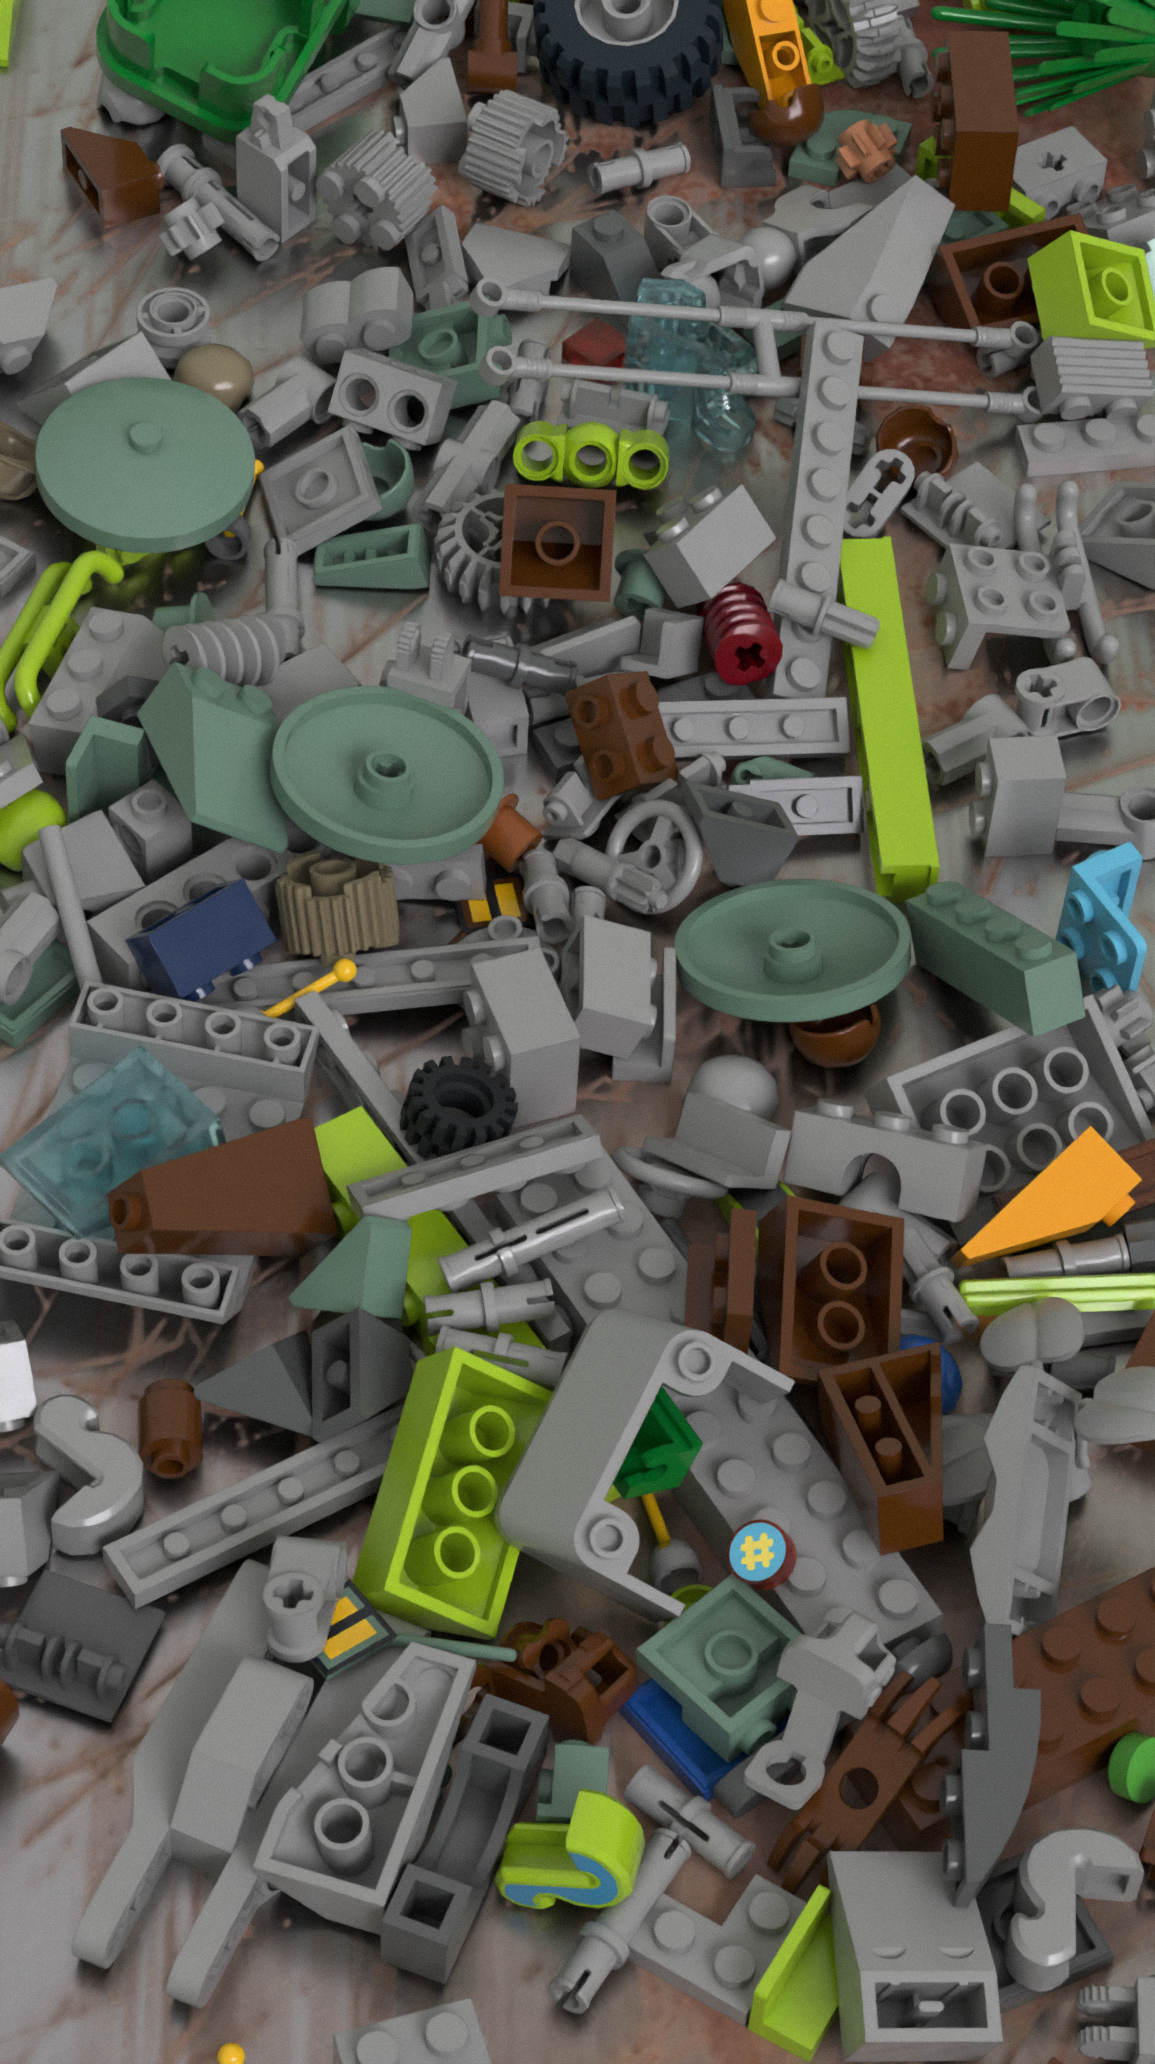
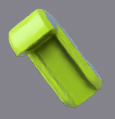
M583 1788L578 1792L570 1824L519 1822L509 1829L506 1848L500 1869L494 1878V1885L500 1894L510 1902L534 1909H545L553 1906L556 1898L577 1906L592 1908L615 1906L622 1903L633 1892L645 1847L642 1826L632 1812L619 1800L603 1792Z

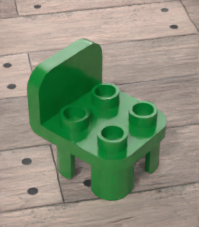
M107 0V5L97 24V59L105 76L116 87L215 139L236 143V136L251 125L253 103L266 94H270L277 101L289 105L327 36L339 35L345 31L360 4V0Z

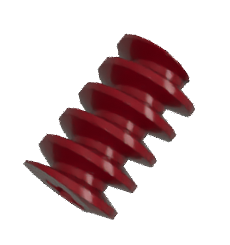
M740 582L729 583L712 599L696 604V616L704 617L702 633L720 678L728 685L743 686L767 677L777 668L782 658L783 645L771 616L767 612V606L761 593L753 586Z

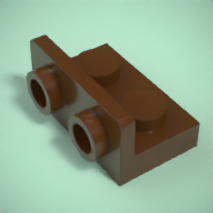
M731 1208L728 1234L716 1233L715 1244L692 1243L688 1247L684 1326L709 1333L748 1355L753 1319L757 1210Z

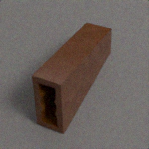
M300 1118L140 1170L107 1193L109 1221L114 1228L118 1252L124 1254L303 1256L338 1234L312 1118Z

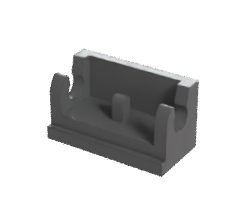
M711 84L708 125L720 188L775 186L776 173L771 161L773 158L772 151L769 149L768 144L757 139L749 130L747 116L749 113L758 110H739L736 108L739 103L744 101L753 103L761 100L760 92L755 88H722L721 84Z

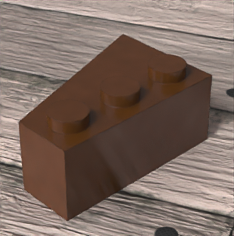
M940 1341L817 1370L820 1429L880 1556L943 1541V1410Z

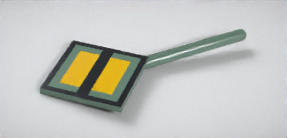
M348 1580L345 1582L341 1600L337 1602L327 1644L324 1650L310 1661L328 1681L388 1645L407 1648L411 1642H415L456 1655L513 1662L517 1658V1652L512 1648L395 1633L354 1583Z

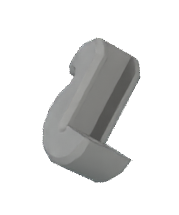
M63 1394L48 1398L40 1404L34 1417V1432L39 1435L36 1444V1457L52 1470H59V1475L79 1490L51 1518L53 1548L71 1556L96 1554L103 1551L104 1546L126 1536L143 1514L145 1495L143 1461L132 1443L117 1434L100 1431L98 1411L94 1405L84 1398Z
M1083 1826L1050 1829L1028 1843L1020 1861L1012 1889L1015 1915L1010 1922L1004 1945L1006 1967L1017 1983L1029 1990L1042 1992L1058 1987L1069 1978V1960L1076 1954V1894L1086 1899L1123 1902L1136 1900L1144 1877L1139 1854L1120 1837L1101 1829Z

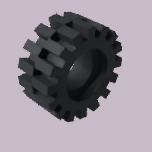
M452 1056L441 1057L439 1066L433 1059L425 1062L423 1069L418 1068L413 1074L400 1113L402 1115L399 1122L400 1130H407L404 1139L408 1145L419 1143L417 1154L424 1159L430 1153L437 1155L438 1158L509 1136L518 1111V1103H515L517 1095L513 1087L505 1089L507 1079L501 1073L492 1078L489 1076L492 1069L491 1066L482 1063L479 1070L471 1067L472 1058L462 1057L459 1065H454ZM443 1107L463 1110L474 1118H463L453 1115Z

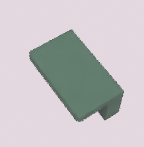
M93 715L90 716L65 765L69 824L101 809L103 813L109 814V806L148 783L146 732L144 729Z

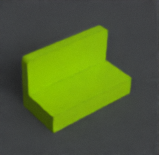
M820 1884L757 1985L753 1994L748 2030L807 2062L811 2061L839 2013L832 1916L828 1915L832 1891Z

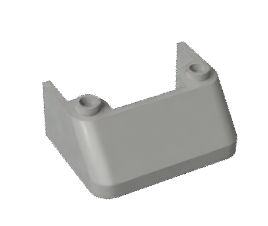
M617 1308L601 1313L592 1319L585 1328L496 1504L494 1520L498 1533L511 1546L654 1623L680 1617L685 1604L627 1573L638 1552L639 1532L635 1522L626 1512L604 1499L661 1385L685 1397H700L712 1392L723 1382L764 1404L790 1393L795 1381L704 1331L626 1309Z

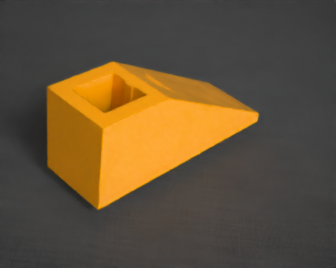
M724 0L722 3L732 48L750 87L760 92L761 100L757 101L760 109H766L769 100H774L781 108L790 106L795 88L811 84L793 0Z

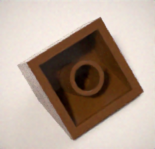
M505 484L499 596L610 602L617 490Z

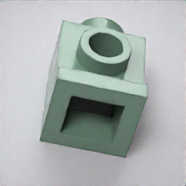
M565 1740L555 1744L553 1770L540 1769L536 1822L570 1824L578 1792L583 1788L607 1794L610 1747H596L581 1740Z

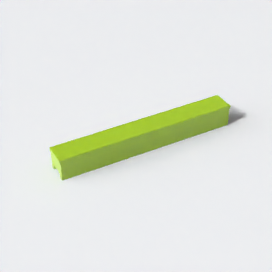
M891 536L874 539H842L836 602L875 617L880 621L879 630L869 649L858 647L840 639L859 776H862L863 810L874 891L892 904L906 903L905 900L926 893V889L929 886L938 882L940 865Z

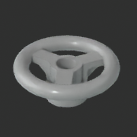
M649 800L635 805L619 819L610 834L605 854L622 863H631L637 869L663 881L661 888L667 890L665 894L668 896V902L662 910L655 909L654 914H660L679 905L692 891L702 867L703 845L700 833L691 815L686 810L670 801ZM658 817L650 840L645 841L638 851L623 854L626 840L632 830L642 821ZM675 825L680 830L684 841L675 838ZM623 904L624 906H626L627 908L631 909L632 911L637 912V913H640V914H643V913H641V912H639V911H637V910H635V909H633V908H631V907H629V906ZM649 911L645 913L646 915H653V913Z
M621 1146L615 1148L611 1153V1159L620 1171L644 1182V1185L639 1186L637 1194L652 1213L666 1217L681 1218L687 1199L691 1197L719 1199L728 1192L729 1187L665 1160L642 1148Z

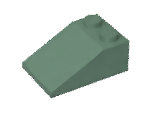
M173 662L140 708L137 716L188 820L282 854L288 846L287 814L276 799L270 781L269 765L274 739L280 727V723L271 708L273 706L271 699L255 686L246 684L240 687L224 681L218 674L208 668L199 667L196 670Z

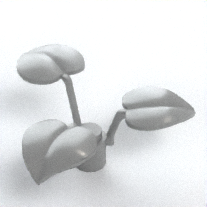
M1059 1297L1040 1298L1035 1300L1034 1303L1018 1305L993 1320L984 1330L981 1337V1353L986 1364L997 1371L1016 1372L1020 1365L1036 1366L1044 1371L1043 1363L1062 1362L1078 1353L1085 1338V1325L1080 1312L1069 1301ZM1130 1367L1111 1373L1097 1383L1094 1388L1093 1398H1084L1079 1402L1078 1413L1073 1422L1076 1431V1449L1069 1502L1083 1496L1092 1484V1477L1088 1469L1091 1466L1087 1453L1088 1442L1100 1445H1115L1155 1440V1367ZM967 1423L943 1429V1507L968 1503L980 1499L986 1494L992 1465L983 1441L987 1430L982 1425Z

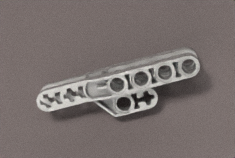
M247 1559L238 1570L133 1756L132 1828L86 1908L72 1943L73 1956L107 1969L118 1956L171 1857L218 1876V1881L175 1959L166 1987L167 1996L197 2009L203 2008L214 1992L257 1908L281 1891L255 1874L252 1868L276 1805L291 1787L294 1789L298 1787L319 1761L318 1754L331 1738L336 1740L362 1709L361 1703L406 1649L404 1647L388 1645L328 1681L325 1680L256 1808L261 1795L306 1713L313 1692L314 1680L309 1676L272 1662L274 1655L271 1654L267 1647V1628L271 1616L268 1615L263 1606V1590L270 1567L252 1559ZM376 1609L395 1633L431 1637L430 1630Z

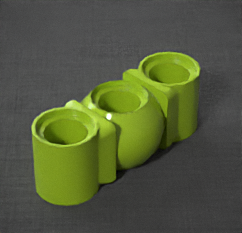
M544 421L530 422L523 426L518 433L513 452L514 466L526 479L541 481L551 478L557 482H562L564 475L572 483L587 489L604 487L615 479L616 486L618 487L630 484L632 487L642 490L652 489L660 485L666 478L670 455L669 445L665 438L656 431L645 429L632 432L621 428L619 435L608 425L596 421L580 423L568 431V424L553 426L551 423ZM532 441H542L550 446L553 454L546 460L537 461L527 456L524 447ZM586 445H594L604 451L606 458L597 465H589L580 460L577 452ZM647 449L657 454L660 461L651 469H641L633 464L630 457L638 450Z

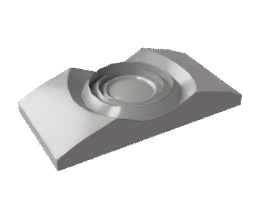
M1030 1365L1019 1366L1003 1392L983 1438L992 1465V1471L989 1475L985 1494V1523L970 1547L977 1595L986 1623L1011 1625L1012 1639L1056 1617L1076 1449V1431L1073 1422L1078 1413V1405L1082 1398L1080 1392L1040 1368Z

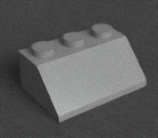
M91 607L28 722L40 772L66 776V761L91 715L98 717L96 697L127 675L160 681L168 671L161 652L164 632L144 615ZM146 734L147 769L149 782L157 766L153 767L151 765L148 737Z

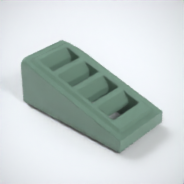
M421 523L336 536L315 546L313 567L315 585L388 589L428 588L430 583L431 550ZM335 557H344L343 563L335 564Z

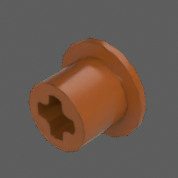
M514 793L501 799L494 823L488 832L476 843L483 844V851L508 873L515 871L519 867L520 861L525 862L523 855L532 849H536L543 838V834L515 810L519 797Z

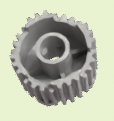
M507 89L505 91L501 90L499 95L495 94L493 100H488L487 105L477 102L467 118V129L473 133L468 139L470 142L469 146L466 147V152L463 154L458 165L460 178L477 188L525 207L534 206L535 202L539 203L541 196L545 192L544 189L539 188V185L542 186L544 184V178L548 177L550 167H560L566 157L564 153L568 149L566 142L569 140V135H567L566 131L560 129L559 110Z
M374 129L364 138L360 137L333 161L316 181V188L324 197L322 202L328 205L327 212L334 216L331 222V229L345 244L350 245L357 241L360 243L364 242L368 247L372 245L375 250L379 248L383 251L391 250L431 210L429 206L432 204V200L429 198L438 190V187L433 184L436 178L430 175L432 169L427 167L422 161L414 164L412 162L413 157L411 155L407 156L405 149L402 147L398 149L396 147L400 141L393 136L392 132L385 134L381 129L378 132Z

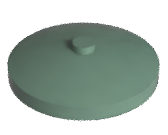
M134 377L110 380L93 385L74 394L60 404L47 418L37 439L35 474L40 495L46 506L62 524L79 536L96 544L120 551L164 553L182 550L203 543L224 531L239 517L247 505L253 489L255 453L250 435L244 424L221 401L198 388L181 382L160 378Z
M355 686L335 689L317 695L300 704L284 719L278 728L269 765L271 786L276 799L289 818L304 832L322 844L346 855L367 861L395 865H412L439 861L459 854L476 844L488 832L496 819L504 787V773L498 753L487 736L471 720L453 708L449 709L402 690L383 686Z
M819 879L773 880L727 891L706 901L693 910L681 923L674 941L677 976L683 987L694 998L715 1010L729 1015L768 1022L820 1020L861 1009L891 992L903 980L911 963L910 927L905 916L895 905L882 896L858 886Z

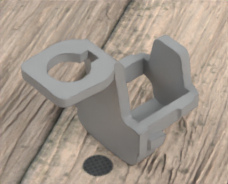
M852 1612L841 1623L823 1621L809 1634L799 1635L795 1640L793 1639L786 1645L782 1651L776 1676L794 1685L797 1693L783 1739L769 1742L760 1748L744 1772L743 1782L746 1786L793 1810L800 1809L821 1787L825 1774L824 1762L828 1756L841 1711L862 1720L867 1714L868 1708L873 1706L882 1693V1689H885L893 1679L896 1658L883 1645L877 1622L858 1612ZM791 1757L802 1763L800 1771L804 1775V1780L796 1785L777 1783L770 1778L766 1771V1768L771 1764L787 1763Z

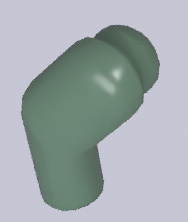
M761 756L738 764L732 771L731 784L745 785L746 780L814 778L817 776L812 772L770 756Z

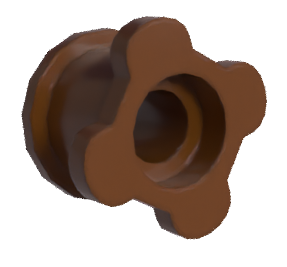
M549 1618L543 1625L531 1621L518 1622L507 1630L499 1647L514 1649L517 1652V1658L513 1662L498 1661L544 1681V1677L551 1670H555L577 1649L576 1644L569 1635L570 1625L561 1618Z

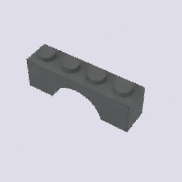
M488 1693L485 1694L461 1746L451 1788L435 1830L416 1863L407 1864L381 1921L380 1961L444 1985L446 1984L504 1853L508 1831L517 1823L546 1758L549 1715Z

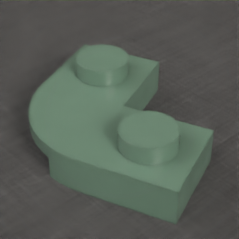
M836 110L824 113V121L818 132L807 141L797 144L789 162L788 176L836 188L843 173L835 161L840 156L837 152L841 148L838 138L848 127L864 119H868L871 124L875 123L877 127L884 123L888 125L899 141L894 147L897 153L893 155L896 163L899 165L911 140L913 124L896 120L889 116L858 110Z

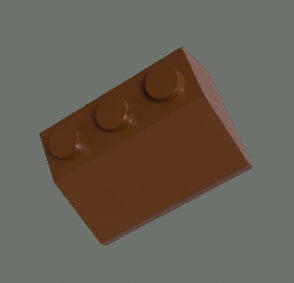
M1078 213L939 246L925 278L941 319L952 328L972 329L974 326L1009 329L1018 321L1027 322L1033 327L1040 326L1027 258L1069 230L1089 235L1081 214Z

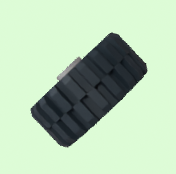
M534 0L533 23L537 58L544 82L551 86V93L561 103L566 105L570 102L571 111L584 118L592 114L596 116V122L611 126L613 121H623L625 127L640 126L639 121L652 119L654 124L668 119V113L673 110L679 114L693 105L692 96L694 95L697 98L703 96L711 86V78L718 74L722 63L721 52L724 50L721 0Z

